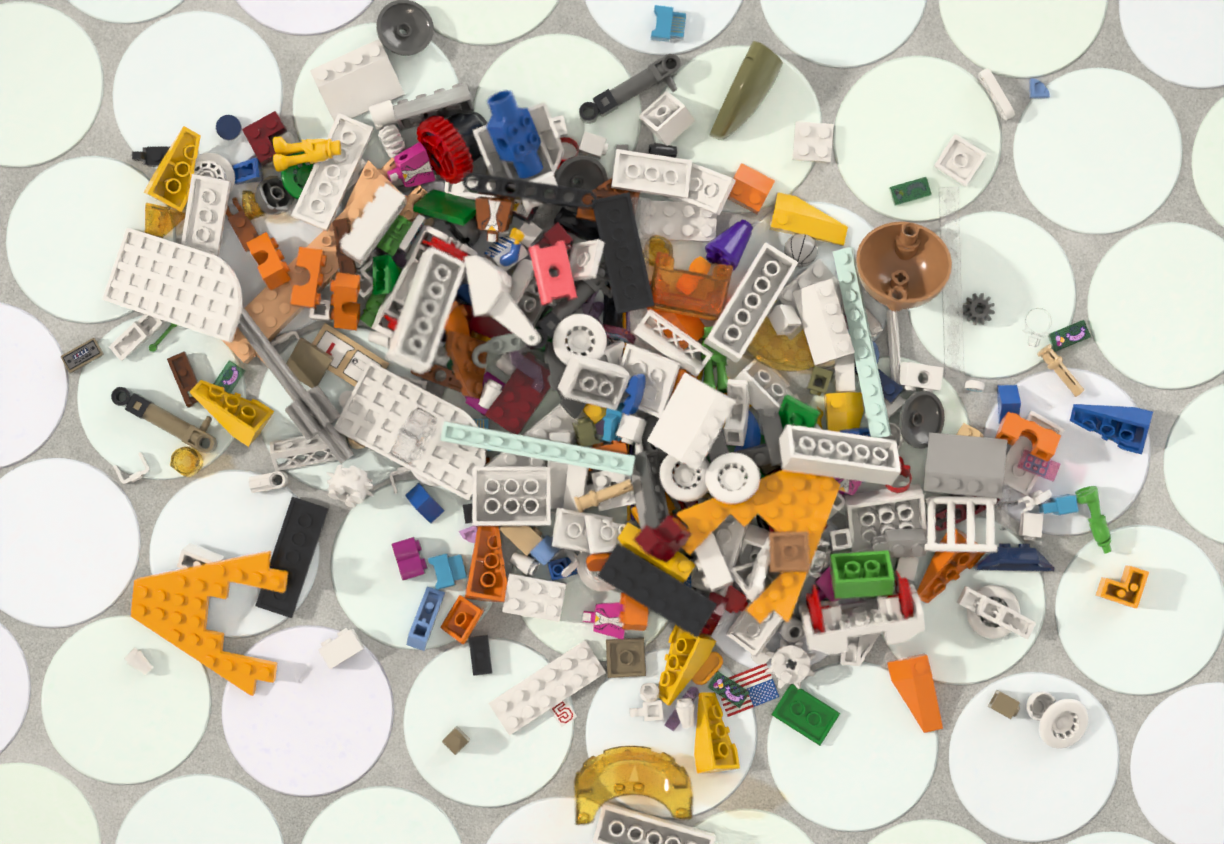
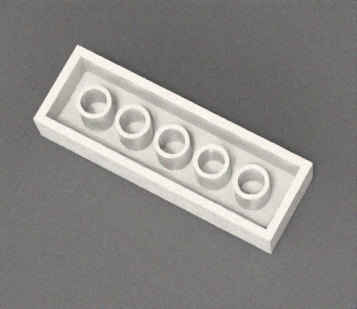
M765 242L704 341V344L737 363L798 262Z
M433 247L423 252L388 349L387 359L420 374L430 369L466 266L464 262Z
M787 425L779 438L783 470L892 485L901 473L897 444L894 440Z
M603 802L593 843L714 844L716 837L711 832Z

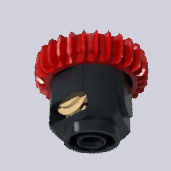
M473 112L472 114L458 113L446 120L439 115H433L419 124L416 133L418 135L417 140L426 149L432 170H435L436 174L441 176V179H445L450 184H457L463 181L467 174L473 172L472 163L483 156L473 130L487 125L488 122L482 115Z

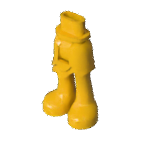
M282 137L273 138V146L276 152L273 156V162L277 172L284 171L288 167L307 162L315 164L326 161L328 158L332 159L335 155H341L340 140L301 139L302 142L290 144L286 143ZM303 151L306 153V154L295 155V156H286V155H288V154H293V153H298V152H303Z

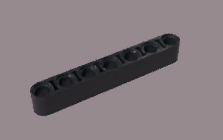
M469 173L463 179V185L466 190L476 194L591 210L597 204L595 193L585 189L477 173ZM471 178L478 181L477 185L473 188L467 186ZM490 181L497 183L495 190L490 191L487 189L486 186ZM509 184L516 186L514 193L506 192V187ZM528 187L535 188L536 192L533 196L525 194V190ZM547 190H553L555 192V195L552 199H546L544 197V193ZM566 193L574 195V199L571 202H566L563 199ZM587 195L592 196L594 199L590 205L583 203V198Z

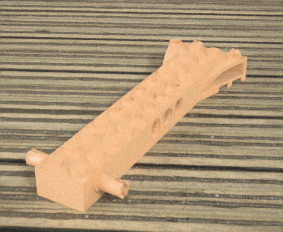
M391 158L381 169H377L369 160L367 161L344 211L335 220L348 218L351 221L348 223H350V230L352 231L354 221L358 217L361 219L365 212L363 210L368 202L372 203L376 198L375 193L380 186L384 187L387 183L400 192L389 181L387 171L396 168L394 158ZM417 185L408 196L405 195L407 204L399 214L410 222H414L417 215L420 214L413 211V205L427 194L420 185ZM333 222L328 232L323 230L306 247L323 250L325 252L324 255H327L326 266L322 267L324 282L323 286L319 287V293L336 278L337 273H340L338 271L339 264ZM297 257L288 265L291 270L288 272L291 280L271 291L266 286L245 307V310L269 342L305 308L290 304L293 285L303 286L310 280L309 270L296 266ZM238 327L236 328L232 343L222 340L243 363L248 364L255 356L263 362Z

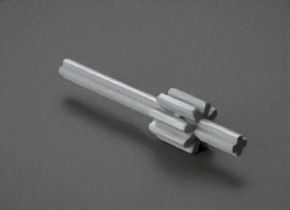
M242 306L237 327L293 400L286 407L285 412L307 440L318 434L340 464L344 463L354 453L332 425L340 417L339 412L319 386L306 391Z

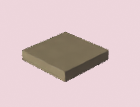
M300 338L286 364L299 381L313 388L319 386L334 357L306 339Z
M644 637L606 639L608 678L646 676Z

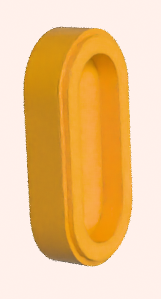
M711 651L708 659L693 676L692 681L697 685L706 684L722 667V656L718 652Z

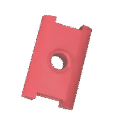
M557 241L555 246L540 249L539 245L530 247L529 251L542 305H549L552 302L551 300L567 297V301L576 299L577 293L565 241ZM549 269L556 270L558 276L552 277L549 274Z

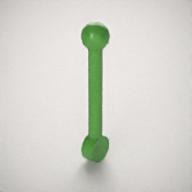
M171 323V325L160 336V338L154 344H151L149 346V350L155 352L157 350L158 344L166 337V335L173 329V327H177L178 325Z

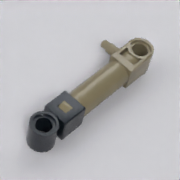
M117 387L112 391L111 399L114 404L125 407L126 411L161 428L192 448L203 453H211L216 449V438L206 432L210 426L211 417L207 416L200 428L155 405L154 402L133 393L128 388ZM121 392H125L127 395L126 400L123 402L119 400ZM205 438L210 440V446L207 449L202 446V441Z

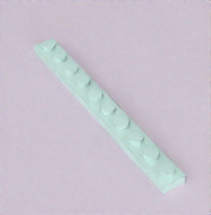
M849 247L833 251L850 338L855 351L854 357L870 436L874 438L891 436L861 283L857 274L854 249Z
M446 421L443 423L440 440L631 476L635 456Z

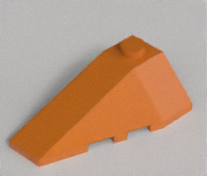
M499 526L477 527L464 598L487 602H504L507 577Z

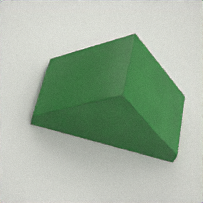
M391 255L373 257V295L391 294L400 276V272Z

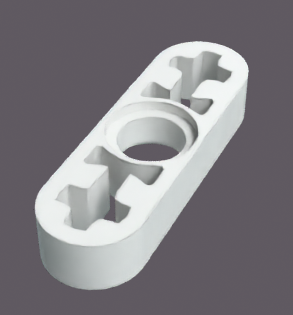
M988 68L979 72L978 75L983 86L1003 119L1007 121L1014 117L1015 112L992 72Z

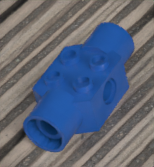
M511 90L495 93L487 100L492 113L487 130L501 161H512L519 178L532 177L543 169V164L537 152L541 139L528 108L518 106Z

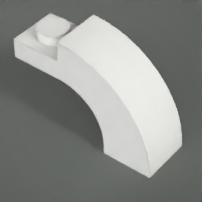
M728 379L727 396L736 400L726 418L724 437L726 445L743 446L749 416L748 381Z

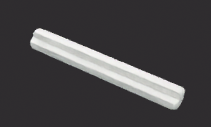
M887 309L891 379L898 384L901 363L897 312Z

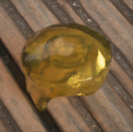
M243 190L242 207L246 217L249 220L265 216L266 213L260 210L259 203L255 202V193L250 190Z
M652 235L646 241L643 248L646 263L652 267H661L667 264L673 257L671 242L660 235Z
M184 446L172 453L170 466L184 477L191 478L203 467V457L198 450Z

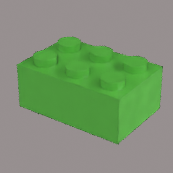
M888 550L830 554L829 570L835 599L893 595L895 579Z

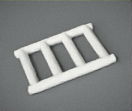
M925 497V501L928 503L927 544H925L924 548L925 551L997 552V545H994V504H996L997 498ZM935 504H947V544H935ZM955 504H967V544H955ZM975 505H986L987 544H975Z

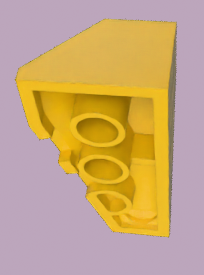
M185 126L182 127L144 191L145 194L182 212L189 197L191 178L195 172L194 168L201 135Z
M777 192L769 230L791 235L807 234L814 240L844 246L847 226L797 196Z
M200 380L190 391V394L234 438L248 447L259 436L274 413L272 409L258 400L252 398L250 401L242 398L239 393L231 394L224 391L222 387Z
M862 392L829 393L824 395L827 431L840 432V430L860 427L864 412Z
M628 522L617 537L621 545L684 583L696 564L678 551L668 563L647 555L633 540L641 529Z
M674 626L668 643H671L669 654H666L664 659L667 661L665 671L661 673L658 686L659 698L665 704L670 706L708 659L716 643V640L710 635L700 633L698 638L680 627Z
M715 692L699 693L694 750L697 774L740 769L735 743H731L728 735L730 730L728 726L725 727L722 720L723 712Z

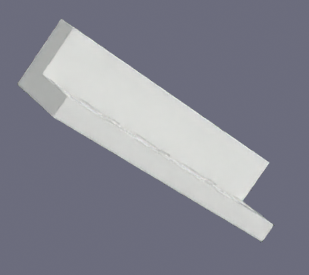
M649 309L633 332L671 360L680 363L682 368L695 377L698 376L713 355L711 351L652 309ZM650 316L657 320V327H652L646 323ZM663 329L671 330L674 338L664 336ZM685 340L688 342L689 349H682L679 341ZM700 351L706 355L704 361L701 362L696 359L694 352Z
M338 432L342 439L345 441V443L348 445L347 436ZM318 434L309 440L304 436L270 442V456L275 471L337 460ZM317 451L326 452L324 456L315 455ZM300 454L307 456L303 460H299L296 457ZM285 458L288 459V461L286 463L278 464L277 459Z

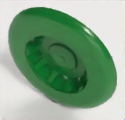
M303 151V152L293 153V154L290 155V156L301 155V154H306V153ZM301 163V168L298 167L300 164L281 171L284 188L297 200L314 167L313 164L306 165Z

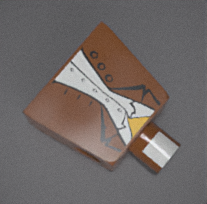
M479 196L475 198L478 229L487 230L488 242H498L499 232H506L509 229L515 200Z

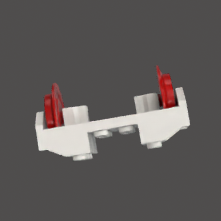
M423 225L405 257L407 262L391 294H386L371 328L393 338L423 252L433 247L464 263L465 257L477 256L478 252L430 226ZM429 235L433 236L431 241L423 240ZM466 266L464 268L459 286L461 285L467 273ZM383 317L389 322L387 327L394 332L382 327Z
M894 571L895 590H893V595L877 596L875 599L839 604V601L819 602L815 584H813L811 593L806 594V604L799 603L798 606L799 617L802 621L809 651L817 650L826 654L839 655L849 651L847 637L856 638L864 634H879L882 632L887 645H899L902 642H907L918 633L925 632L923 610L915 586L909 585L907 577L901 578L898 571Z

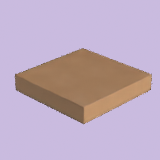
M808 532L769 533L770 572L810 571Z

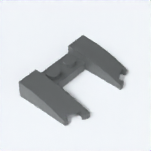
M757 409L765 444L732 453H740L749 457L757 467L772 464V466L782 464L779 438L783 433L779 414L775 412V417L766 416L763 409ZM722 427L708 451L710 462L723 454L729 453Z

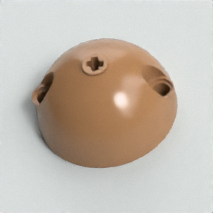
M892 222L876 227L863 238L857 250L856 267L859 279L867 293L877 302L886 305L891 311L897 312L902 309L920 307L937 297L949 280L952 271V260L943 240L930 229L910 222Z

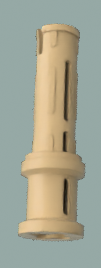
M1048 344L1037 353L1038 357L1041 356L1048 365L1047 368L1054 370L1073 393L1074 397H1077L1085 389L1062 363L1063 358L1061 356L1058 357L1051 348L1052 345Z
M627 479L597 492L591 490L589 494L581 497L575 496L574 500L578 511L582 513L584 509L592 506L598 507L600 502L634 491L630 479Z

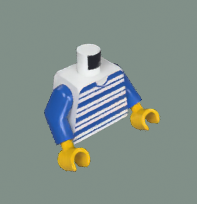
M513 228L510 235L499 237L498 242H493L484 252L485 257L504 271H507L528 255V252L521 244L524 238L523 232Z

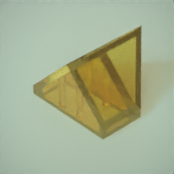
M146 202L145 233L163 239L164 236L185 219L186 213Z

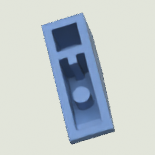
M547 535L530 552L542 565H546L561 549L552 547L553 535L551 537Z
M427 586L408 634L406 645L425 651L445 592Z

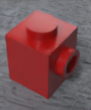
M732 585L728 586L725 597L729 600L725 610L731 614L733 611L736 613L739 611L743 612L749 604L747 602L748 598Z

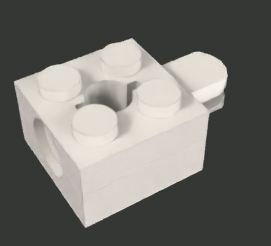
M609 471L591 473L593 484H588L587 494L591 490L597 492L627 479H630L632 484L631 475ZM634 491L600 502V505H598L599 511L636 504Z

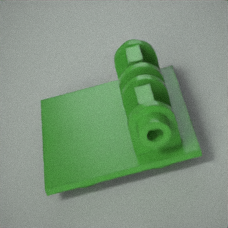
M398 215L377 247L394 257L400 243L413 223L405 217Z

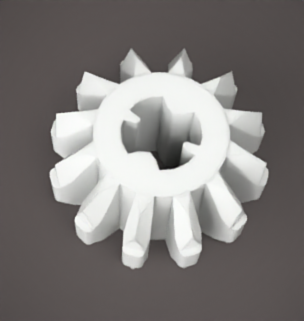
M395 125L386 126L379 131L378 135L382 145L390 158H394L406 150L403 138Z

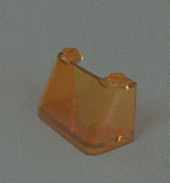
M657 252L650 284L655 306L651 308L706 320H718L725 307L733 266L719 264L714 267L712 275L676 269L674 268L675 260L670 254Z

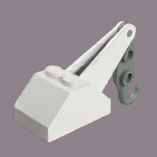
M476 255L465 257L474 315L482 317L492 316L513 332L512 334L493 337L485 344L477 346L472 353L474 364L480 368L487 367L486 364H482L478 360V355L482 352L503 354L521 350L525 344H539L541 341L540 334L510 295V287H512L510 275L508 276L506 271L485 257Z

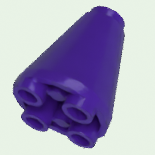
M743 219L740 222H736L707 243L705 246L707 253L705 258L710 263L719 265L727 274L735 271L751 237L753 226Z

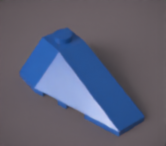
M1073 404L1070 421L1089 432L1094 431L1102 435L1101 438L1106 441L1109 439L1118 444L1117 447L1122 450L1142 455L1153 412L1136 407Z

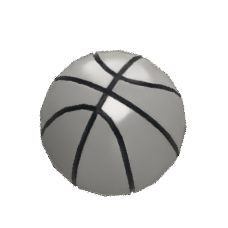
M795 234L785 243L784 254L798 262L796 267H806L817 257V244L807 234Z

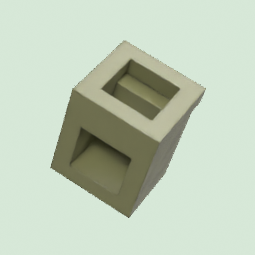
M814 366L806 388L810 390V394L821 396V393L826 394L833 371ZM816 379H820L822 381V384L820 386H817L815 384Z
M588 416L580 417L577 419V422L572 423L578 446L586 447L600 443L599 439L595 437V434H597L595 424L589 420Z

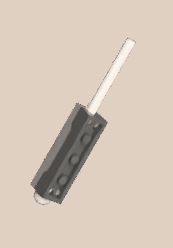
M641 439L640 444L634 442L636 452L633 455L635 456L631 476L641 530L645 525L657 529L669 515L665 491L659 476L660 464L658 453L644 451Z

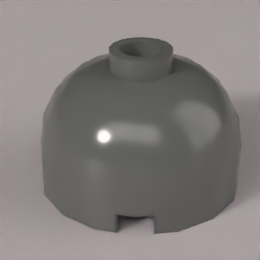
M278 176L265 177L255 190V202L258 208L269 215L284 213L291 207L294 201V197L286 191L282 180H279L280 177Z
M477 215L464 226L444 221L446 225L450 224L451 228L449 231L461 244L466 243L468 247H472L481 236V230L478 229Z

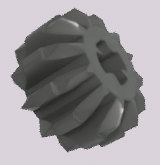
M976 293L972 294V299L967 297L965 300L968 304L962 305L963 308L968 309L962 313L963 315L969 314L966 321L969 322L974 319L973 325H977L978 321L981 325H984L985 319L991 321L990 315L995 314V311L990 309L995 304H988L991 297H987L984 300V293H981L979 298ZM977 304L979 305L978 307L981 306L983 309L982 311H980V314H978L979 311L975 312Z

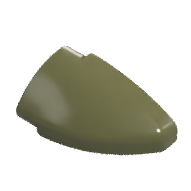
M752 41L709 136L718 140H724L751 117L767 96L783 65L780 57L767 46L757 41Z

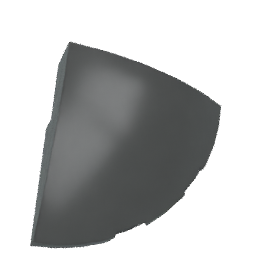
M548 341L544 350V362L549 365V384L552 391H557L562 399L560 405L571 417L576 419L586 403L566 398L559 390L558 386L567 365L558 358L554 351L553 343Z

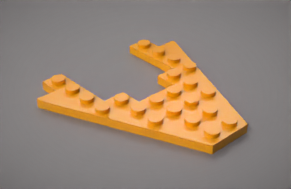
M787 470L760 479L756 492L743 502L725 503L712 498L678 512L676 516L689 527L688 530L692 533L687 543L681 548L691 555L730 514L744 528L758 514L776 532H808L811 564L840 484L833 477ZM782 572L746 611L759 624L773 610L787 623L792 615L807 572Z
M264 551L140 577L134 580L131 617L247 694L253 696L256 691L257 680L271 683L276 680L277 662L223 651L224 633L206 629L210 596L227 599L229 597L230 582L284 593L287 586L288 572L271 569V551Z

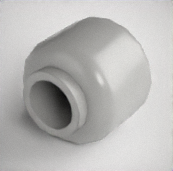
M791 615L787 623L783 621L778 628L779 634L791 643L800 641L805 635L802 621L794 615Z

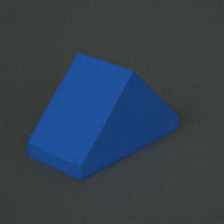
M258 158L232 165L235 174V184L261 182L263 180L262 164Z
M998 385V424H1000L1007 412L1020 415L1021 400L1017 385Z
M420 483L405 495L413 507L430 524L445 511Z

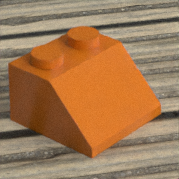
M741 163L733 177L736 182L727 199L758 215L775 180Z

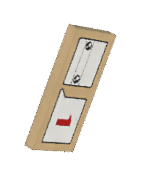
M326 323L312 342L313 345L334 357L328 370L354 387L368 361L386 370L390 365Z

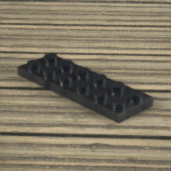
M630 192L597 199V204L593 211L599 238L604 242L603 256L616 314L655 306Z
M296 497L291 498L270 560L271 569L288 572L286 591L283 593L261 588L256 607L293 618L329 508Z
M619 543L616 544L597 576L698 638L718 605Z

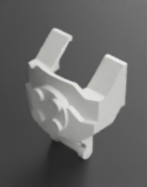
M545 102L528 108L541 139L537 152L543 164V169L532 177L519 178L512 161L500 160L487 130V125L473 130L491 176L557 185L554 176L564 155V148ZM509 184L507 186L508 188H511L516 191V186L514 184ZM528 187L525 190L526 195L536 192L533 187ZM553 191L551 193H548L544 195V197L546 199H552L555 195V192ZM522 200L526 212L532 211V208L543 204Z

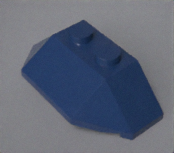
M999 543L997 552H988L974 566V570L1055 571V567L1036 548H1030V544H1018V547H1011V543Z

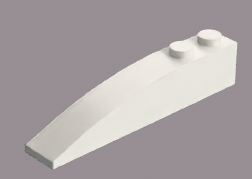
M761 354L753 359L734 378V380L748 381L749 404L756 410L763 409L766 416L775 417V412L779 411L782 401L787 394L800 401L797 394L793 395L789 390V383ZM818 424L815 425L814 429L822 430Z

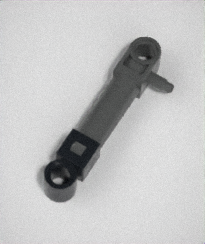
M667 54L648 65L647 69L611 90L607 89L593 97V103H583L579 108L580 119L586 124L594 123L598 118V114L604 117L618 109L619 105L655 84L659 85L664 81L672 92L677 91L672 77L680 70V58L675 54ZM673 61L676 63V67L669 69L666 67V63ZM586 109H592L594 114L591 117H586L583 112Z
M604 261L599 262L598 268L604 269V277H601L597 272L596 278L579 280L575 286L577 298L567 301V297H564L534 326L541 336V341L538 345L525 344L529 349L537 350L544 347L547 340L553 338L558 324L566 317L573 315L599 289L609 298H612L611 289L605 284L609 279Z

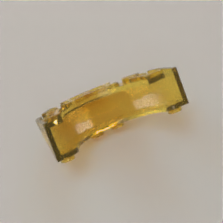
M644 746L613 747L603 750V754L596 757L594 755L583 763L580 771L576 773L574 779L575 825L591 824L602 805L611 799L625 795H641L655 799L662 803L671 815L678 820H687L693 817L694 796L688 772L683 766L681 767L675 762V758L664 752L660 754L651 751L650 747Z

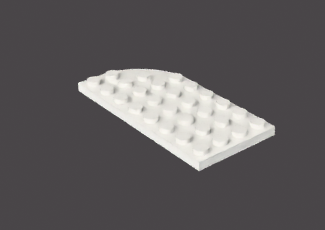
M126 228L102 300L232 343L242 312L241 287L232 268L224 260L213 254Z
M368 361L334 426L336 431L468 501L473 493V467H485L486 449L440 441L444 421L478 427L468 413Z

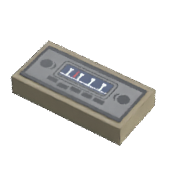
M92 338L60 357L68 372L73 373L103 356L104 353L97 340Z

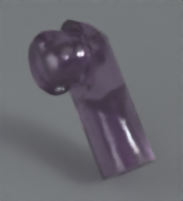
M601 301L594 302L588 312V315L595 318L601 325L600 316L603 312L604 304Z

